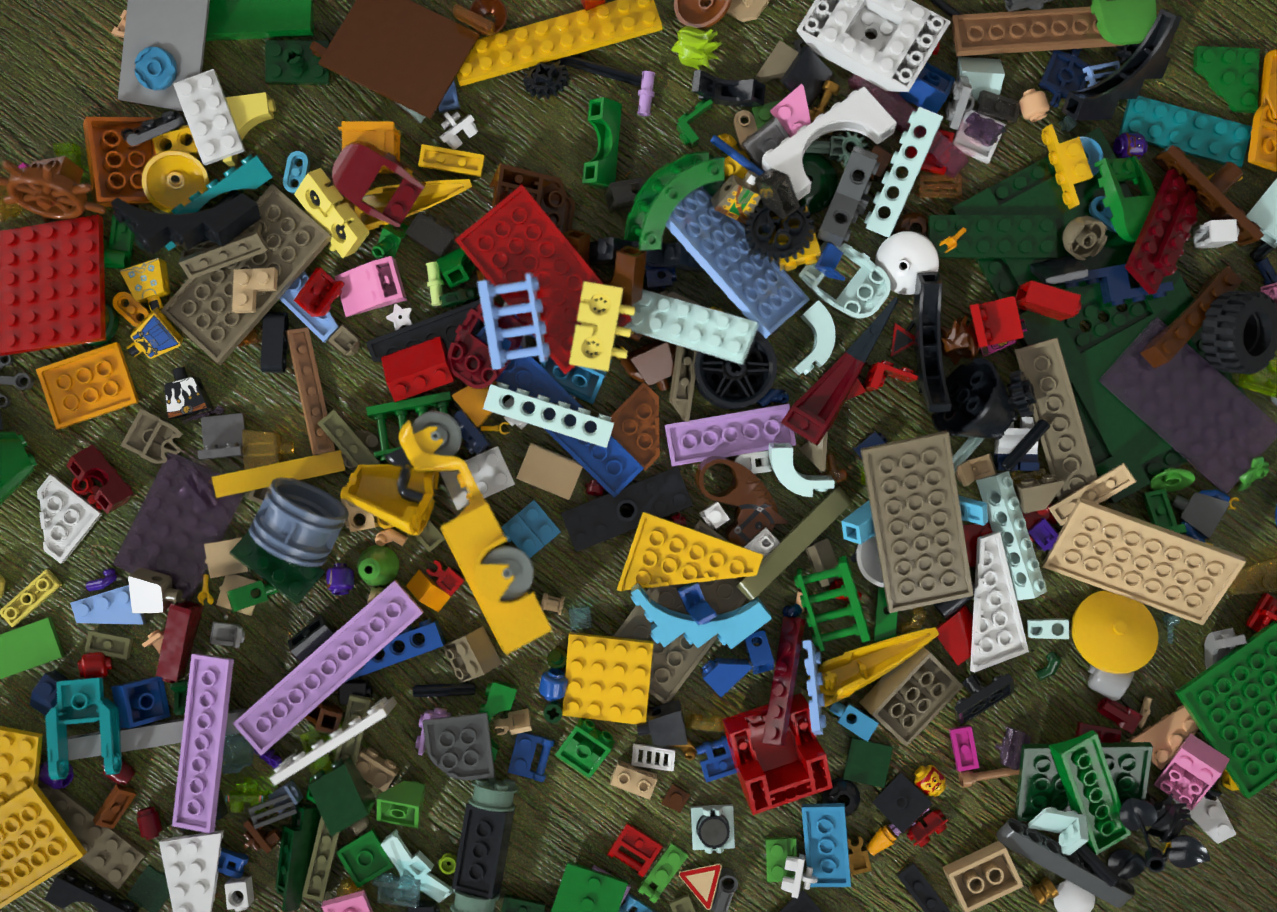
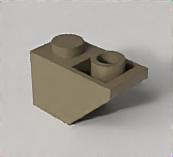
M1053 474L1042 476V479H1024L1021 483L1015 484V492L1021 511L1030 513L1046 509L1064 485L1063 480Z

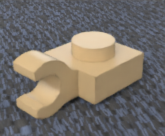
M529 709L508 712V718L494 720V728L497 731V735L506 734L509 730L511 735L532 731Z

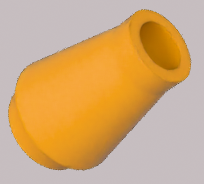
M885 825L879 828L871 841L866 845V848L870 854L875 856L880 851L895 844L897 836L889 826Z

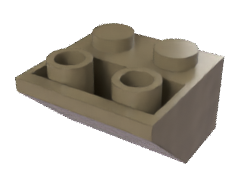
M484 626L472 630L442 646L460 683L482 676L502 664Z

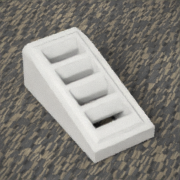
M633 744L632 766L674 771L675 748ZM639 750H643L642 761H638ZM647 751H651V762L647 761ZM656 752L660 753L659 762H655ZM664 753L668 754V763H664Z

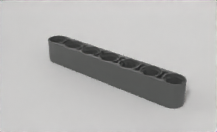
M1009 818L996 833L997 839L1004 846L1115 907L1121 908L1135 895L1134 887L1127 880L1116 875L1119 878L1118 882L1112 887L1108 886L1076 852H1073L1071 855L1062 854L1061 846L1058 842L1034 829L1028 828L1027 825L1014 818Z

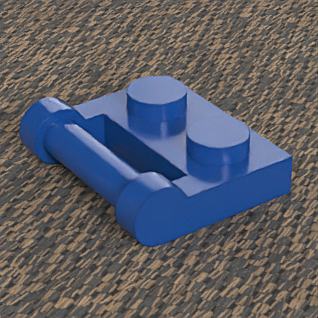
M529 732L518 733L508 773L544 782L546 778L544 773L551 747L554 746L555 740ZM539 743L543 747L537 770L533 771L530 769L536 745Z

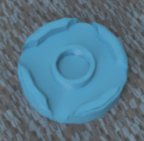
M146 47L139 52L134 63L136 64L134 72L139 83L145 88L155 91L165 90L170 87L177 74V65L172 54L159 47Z

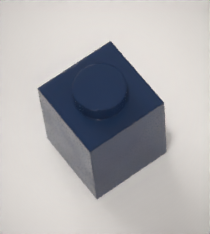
M871 432L853 449L862 459L861 448L885 444L888 441L880 432L878 434Z

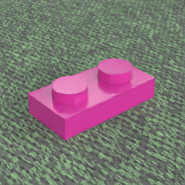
M966 725L950 728L949 732L957 771L961 772L979 768L972 726Z

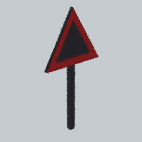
M912 320L906 330L894 323L890 357L914 344L915 336L909 333L915 325L914 320Z

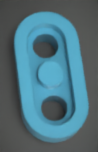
M294 151L287 158L283 186L291 194H295L307 173H309L310 160L301 151ZM299 160H302V166L297 167V162ZM294 181L299 182L297 187L292 186Z

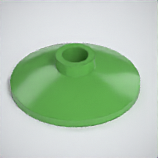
M1168 468L1154 476L1150 481V485L1154 490L1178 491L1190 486L1195 481V475L1189 470Z

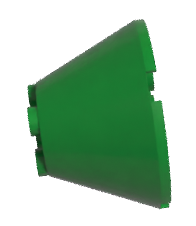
M0 432V506L34 471L33 467L37 465L33 455L27 454L24 449L27 443L23 435H17L16 432Z

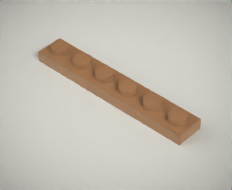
M309 328L287 330L286 336L312 454L318 455L335 451L334 442L317 424L328 414Z

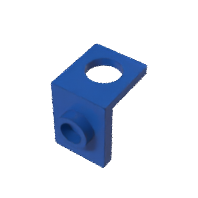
M827 243L815 268L828 278L845 280V277L835 270L843 252L832 243Z

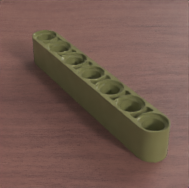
M839 485L836 486L780 540V544L763 558L758 574L756 576L742 577L736 584V587L752 601L853 500Z

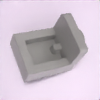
M213 621L210 643L239 648L240 643H243L245 638L243 627L239 624Z

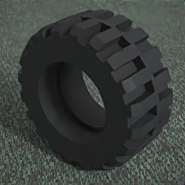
M1228 291L1223 293L1210 304L1211 308L1207 309L1205 313L1206 318L1202 322L1203 332H1201V339H1203V343L1201 346L1202 350L1205 351L1204 356L1214 368L1222 372L1257 373L1270 364L1269 361L1273 360L1276 355L1277 304L1271 297L1262 292Z

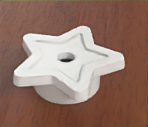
M394 304L393 313L386 316V319L394 323L395 330H399L402 326L413 325L410 320L412 308L402 309L398 304Z

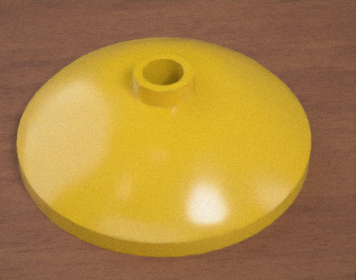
M181 150L162 151L154 155L143 169L142 187L146 197L155 207L168 213H172L171 210L181 203L185 206L191 202L189 197L197 191L202 194L208 190L206 185L209 184V178L203 164L193 155ZM176 175L180 179L179 181L174 182L172 181L171 177Z

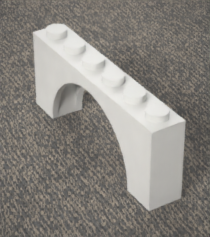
M865 87L858 91L854 90L847 99L834 104L830 111L818 115L810 125H804L798 130L797 134L791 138H785L777 148L768 150L762 157V169L791 203L794 204L810 193L811 181L805 174L802 159L813 141L833 131L847 130L861 133L878 145L894 134L897 122Z

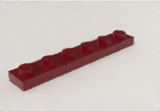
M783 617L762 742L767 745L785 747L805 620L802 618Z

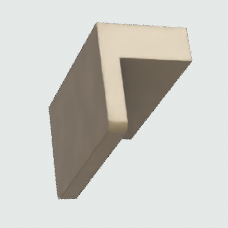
M827 538L810 544L805 549L814 573L836 568L835 565H838ZM835 576L817 582L820 587L830 585L829 582L840 578Z

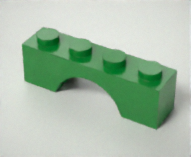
M605 97L589 100L588 122L596 131L598 148L594 158L584 163L582 184L598 189L615 187L622 103Z
M462 248L436 260L451 289L469 280L472 271L476 267Z
M494 679L492 684L488 683L485 696H488L486 704L482 703L479 713L488 712L489 724L492 717L497 713L511 710L519 686ZM491 737L493 761L495 763L500 746Z

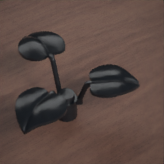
M1132 797L1123 802L1120 808V819L1124 827L1130 831L1142 829L1148 847L1145 851V858L1138 852L1133 854L1131 850L1126 848L1117 849L1108 857V868L1114 874L1128 880L1141 874L1145 866L1152 872L1163 871L1166 866L1165 861H1168L1167 857L1178 868H1190L1210 861V856L1201 842L1188 835H1179L1172 838L1171 847L1166 848L1164 854L1160 849L1152 847L1145 826H1151L1156 822L1158 817L1156 808L1148 801Z

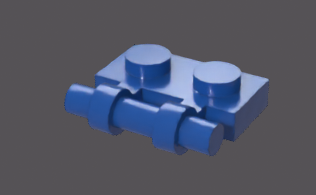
M726 735L721 736L719 740L705 741L703 745L695 747L697 755L706 753L707 756L706 759L699 761L706 783L737 773ZM724 747L725 753L714 756L712 750Z

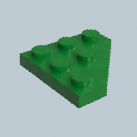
M1195 47L1193 70L1207 80L1208 86L1229 104L1228 107L1232 112L1255 113L1257 111L1260 48Z

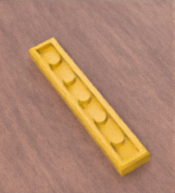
M341 450L213 476L212 481L216 498L270 487L272 480L276 478L304 480L345 471Z

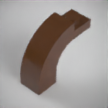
M325 699L304 719L314 723L315 730L332 734L338 730L343 711L340 707Z

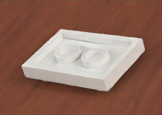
M498 446L464 461L484 498L515 485ZM440 472L456 509L460 510L469 505L466 498L468 491L465 487L461 488L456 479L458 472Z

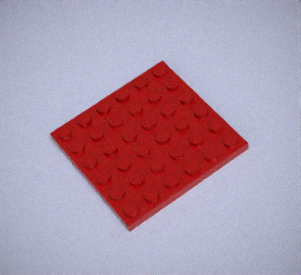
M92 215L0 231V356L106 340L103 217Z

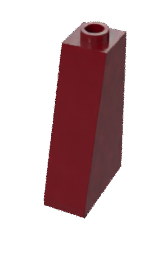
M187 600L170 604L156 676L162 677V681L175 683V681L183 679L204 605Z

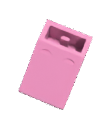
M392 256L371 261L334 276L335 281H343L345 283L341 289L340 298L346 317L407 300L396 260Z
M1190 733L1153 785L1169 796L1172 793L1175 800L1180 803H1186V807L1192 811L1221 776L1230 759Z

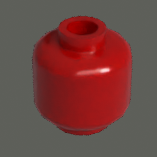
M102 652L83 654L81 660H78L80 677L85 679L106 678L108 670L112 669L111 657H106Z

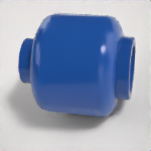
M550 668L542 674L539 692L546 700L554 702L565 696L568 679L565 677L564 671Z

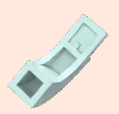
M819 300L800 316L813 332L814 346L808 356L792 369L797 375L809 373L815 367L812 364L813 362L818 367L823 366L834 348L836 337L834 322L828 310Z
M769 443L771 467L779 481L788 490L801 496L813 497V489L820 492L834 489V479L831 475H804L794 469L793 447L790 443Z

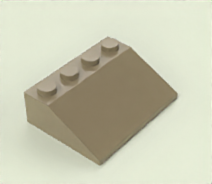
M923 647L905 662L885 674L859 703L907 747L962 689L963 685Z

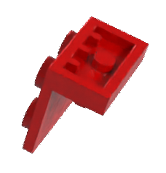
M1014 296L970 305L979 348L1024 337Z
M882 360L870 365L863 387L867 391L877 390L883 386L886 375L907 383L917 381L918 376L914 375V371L904 367L897 369L893 367V363Z

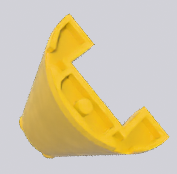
M392 464L358 465L354 473L350 474L349 483H347L346 487L342 488L341 499L358 506L409 535L418 536L426 527L435 504V500H433L435 495L434 489H438L439 472H416L412 469L407 488L424 493L422 500L417 504L405 500L399 494L397 481L402 467Z

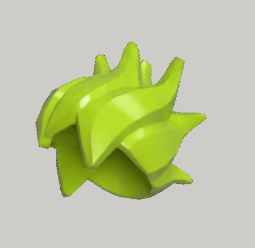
M685 26L677 32L678 41L673 45L671 51L678 53L679 60L683 65L700 70V65L710 68L708 60L719 59L712 52L722 43L711 42L718 34L717 31L713 32L714 30L712 29L702 31L692 26Z

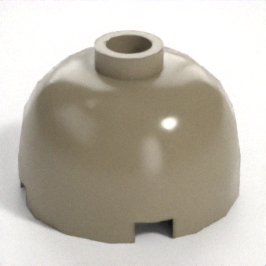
M1091 216L1076 217L1069 222L1063 231L1062 241L1064 248L1078 260H1087L1085 258L1090 255L1094 257L1103 249L1107 241V236L1105 235L1107 226Z

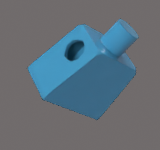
M838 701L832 704L829 711L839 716L838 723L867 742L879 724L877 719L850 702L845 706ZM852 713L856 718L850 721L847 719L848 714Z

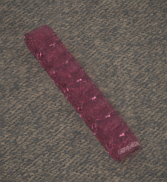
M855 74L847 80L853 90L858 91L865 87L897 122L895 128L901 134L904 131L908 132L911 126L908 123L913 110H916L897 92L885 91ZM917 127L914 130V135L917 138H922L926 135L927 131L924 127ZM937 131L928 155L933 154L934 156L931 157L933 162L939 168H942V166L947 167L945 174L954 178L969 163V160L941 132Z

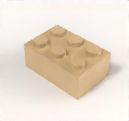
M1000 841L942 867L964 912L973 911L1024 887L1006 847Z

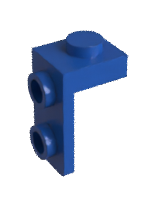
M698 582L689 583L677 589L686 612L697 625L707 624L717 616L714 609L706 602Z

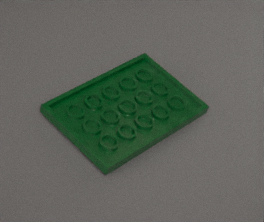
M1150 742L1101 743L1121 805L1125 800L1132 797L1146 800L1153 751L1152 744ZM1022 744L1015 818L1018 821H1031L1048 807L1056 808L1058 811H1072L1049 748L1051 744Z

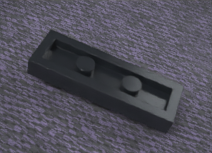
M913 861L896 873L897 877L924 912H950Z

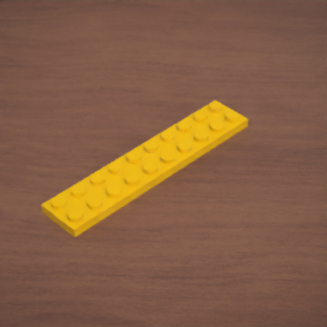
M616 0L587 11L583 9L480 38L475 43L457 74L459 85L461 87L536 66L541 62H550L661 31L663 28L655 1Z

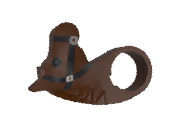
M712 456L702 461L698 466L695 474L698 489L711 500L737 506L734 513V523L730 524L725 531V537L729 542L744 546L765 527L771 532L776 524L788 523L786 519L778 514L775 501L762 481L742 464L729 458ZM717 463L727 464L734 476L731 482L732 486H729L721 493L706 491L703 484L706 470Z

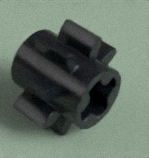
M1140 45L1116 46L1119 50L1114 56L1118 57L1120 64L1126 62Z

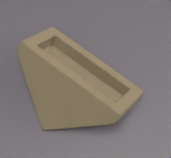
M828 431L818 446L807 441L799 448L817 471L825 472Z

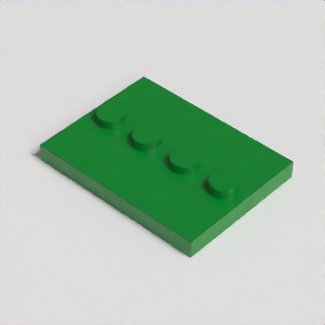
M567 861L551 912H618L628 881Z

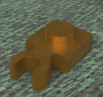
M859 834L857 835L858 841L856 844H851L848 837V847L851 849L849 852L851 876L872 871L868 850L866 848L861 849L863 840Z

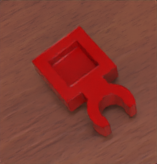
M434 560L433 563L438 567L437 571L434 572L428 568L426 572L430 576H437L438 580L435 584L449 596H452L465 579L450 566L444 570L442 563L439 560Z

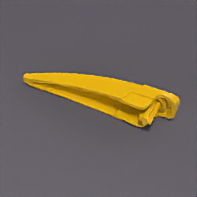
M470 179L424 181L427 184L406 217L435 206L471 188ZM399 185L377 187L370 191L368 189L362 201L382 213ZM345 196L343 197L344 199L341 204L347 202L368 231L379 228L380 225L389 224L366 214Z
M936 627L876 642L844 652L841 656L825 661L818 668L823 676L820 694H824L825 706L822 707L830 706L851 696L855 691L872 683L905 662L939 635Z

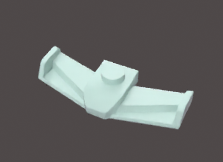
M397 829L390 833L380 844L400 873V876L407 883H410L438 903L453 893L452 886L450 887L430 873L434 864L420 850L412 856L398 835Z

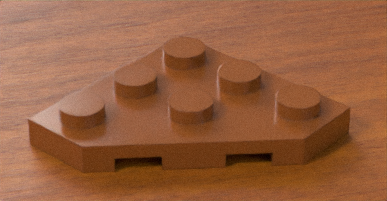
M643 382L610 417H612L611 422H615L611 435L646 471L660 457L659 396Z

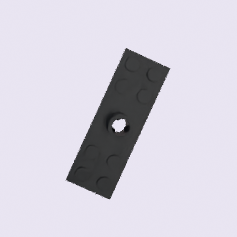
M677 466L625 487L615 498L611 494H607L562 512L561 516L575 551L578 552L638 528L643 512L663 518L691 507L693 503ZM632 504L633 514L625 516L624 513H620L621 505Z

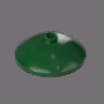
M804 153L802 159L805 174L811 178L812 182L810 193L798 201V208L807 206L808 211L811 214H815L825 209L832 202L838 186L837 174L832 164L822 155Z

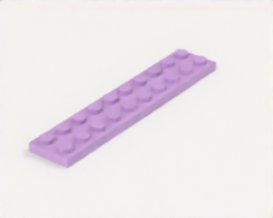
M395 580L232 724L260 755H263L422 615L424 611Z

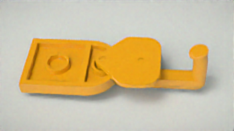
M1277 49L1269 51L1264 58L1258 109L1253 118L1248 152V163L1274 172L1277 171Z

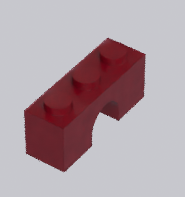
M94 445L72 455L66 466L79 482L86 478H95L101 482L103 487L98 490L94 499L106 514L128 503L133 495L130 485L121 479L117 470L110 466L105 460L103 453L97 450Z

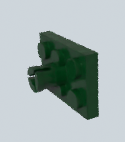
M265 40V82L267 85H330V70L318 64L321 57L312 54V50L309 47L314 42L313 40ZM315 41L326 49L330 44L329 41Z

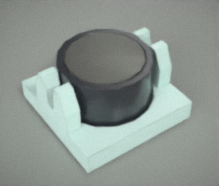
M733 804L691 806L693 850H705L706 853L712 854L713 850H716L717 853H722L724 849L735 848Z

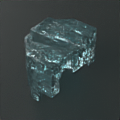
M243 735L225 736L222 760L223 774L239 773L244 767L252 764L254 751L252 745Z

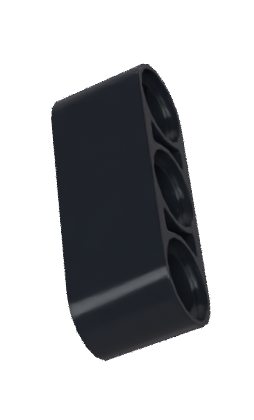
M267 312L263 317L261 371L264 373L284 374L286 371L288 348L286 331L289 330V316L287 312Z

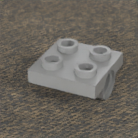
M960 75L958 81H954L951 94H953L951 102L948 101L945 107L944 114H947L946 120H948L949 127L952 129H959L963 114L972 110L975 104L971 93L972 86L969 78Z

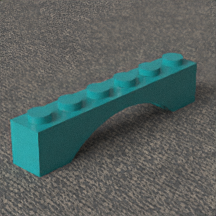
M250 154L241 160L243 165L239 168L231 167L223 173L225 178L220 181L214 179L206 185L208 190L202 194L197 191L189 197L191 202L185 206L181 203L171 211L173 214L198 212L203 205L219 194L238 189H257L270 180L273 174L258 154L254 157ZM171 241L165 247L170 251L176 245Z

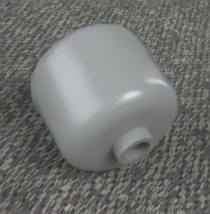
M1090 665L1088 672H1090L1088 686L1108 699L1117 701L1128 689L1135 671L1115 674L1101 671Z

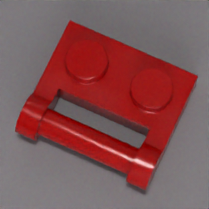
M627 822L615 842L609 848L607 855L611 858H617L636 870L638 875L644 877L662 849L663 844ZM620 846L625 847L645 860L644 863L641 864L620 851Z

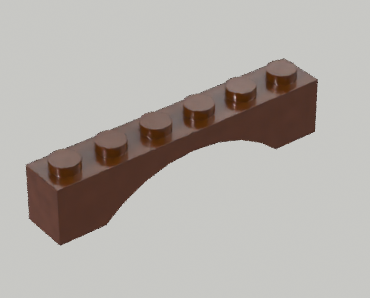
M1229 266L1213 273L1200 287V291L1190 305L1169 326L1153 338L1140 354L1154 369L1170 362L1200 329L1203 320L1206 318L1205 313L1207 309L1211 308L1210 304L1223 293L1234 291L1242 280Z

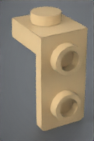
M991 453L966 460L957 466L956 470L957 479L960 483L962 482L964 487L970 485L975 480L997 474Z

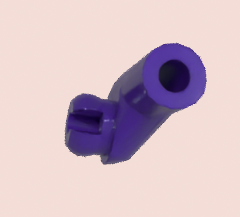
M115 569L104 570L105 578L88 581L86 583L87 590L104 589L116 581Z

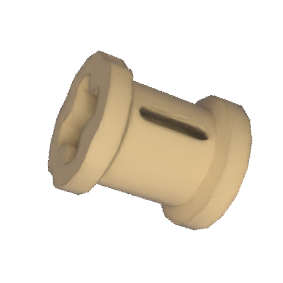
M544 593L541 603L542 611H553L561 615L565 597L561 596V598Z

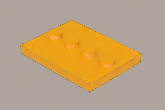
M119 342L36 369L55 428L58 430L140 403Z

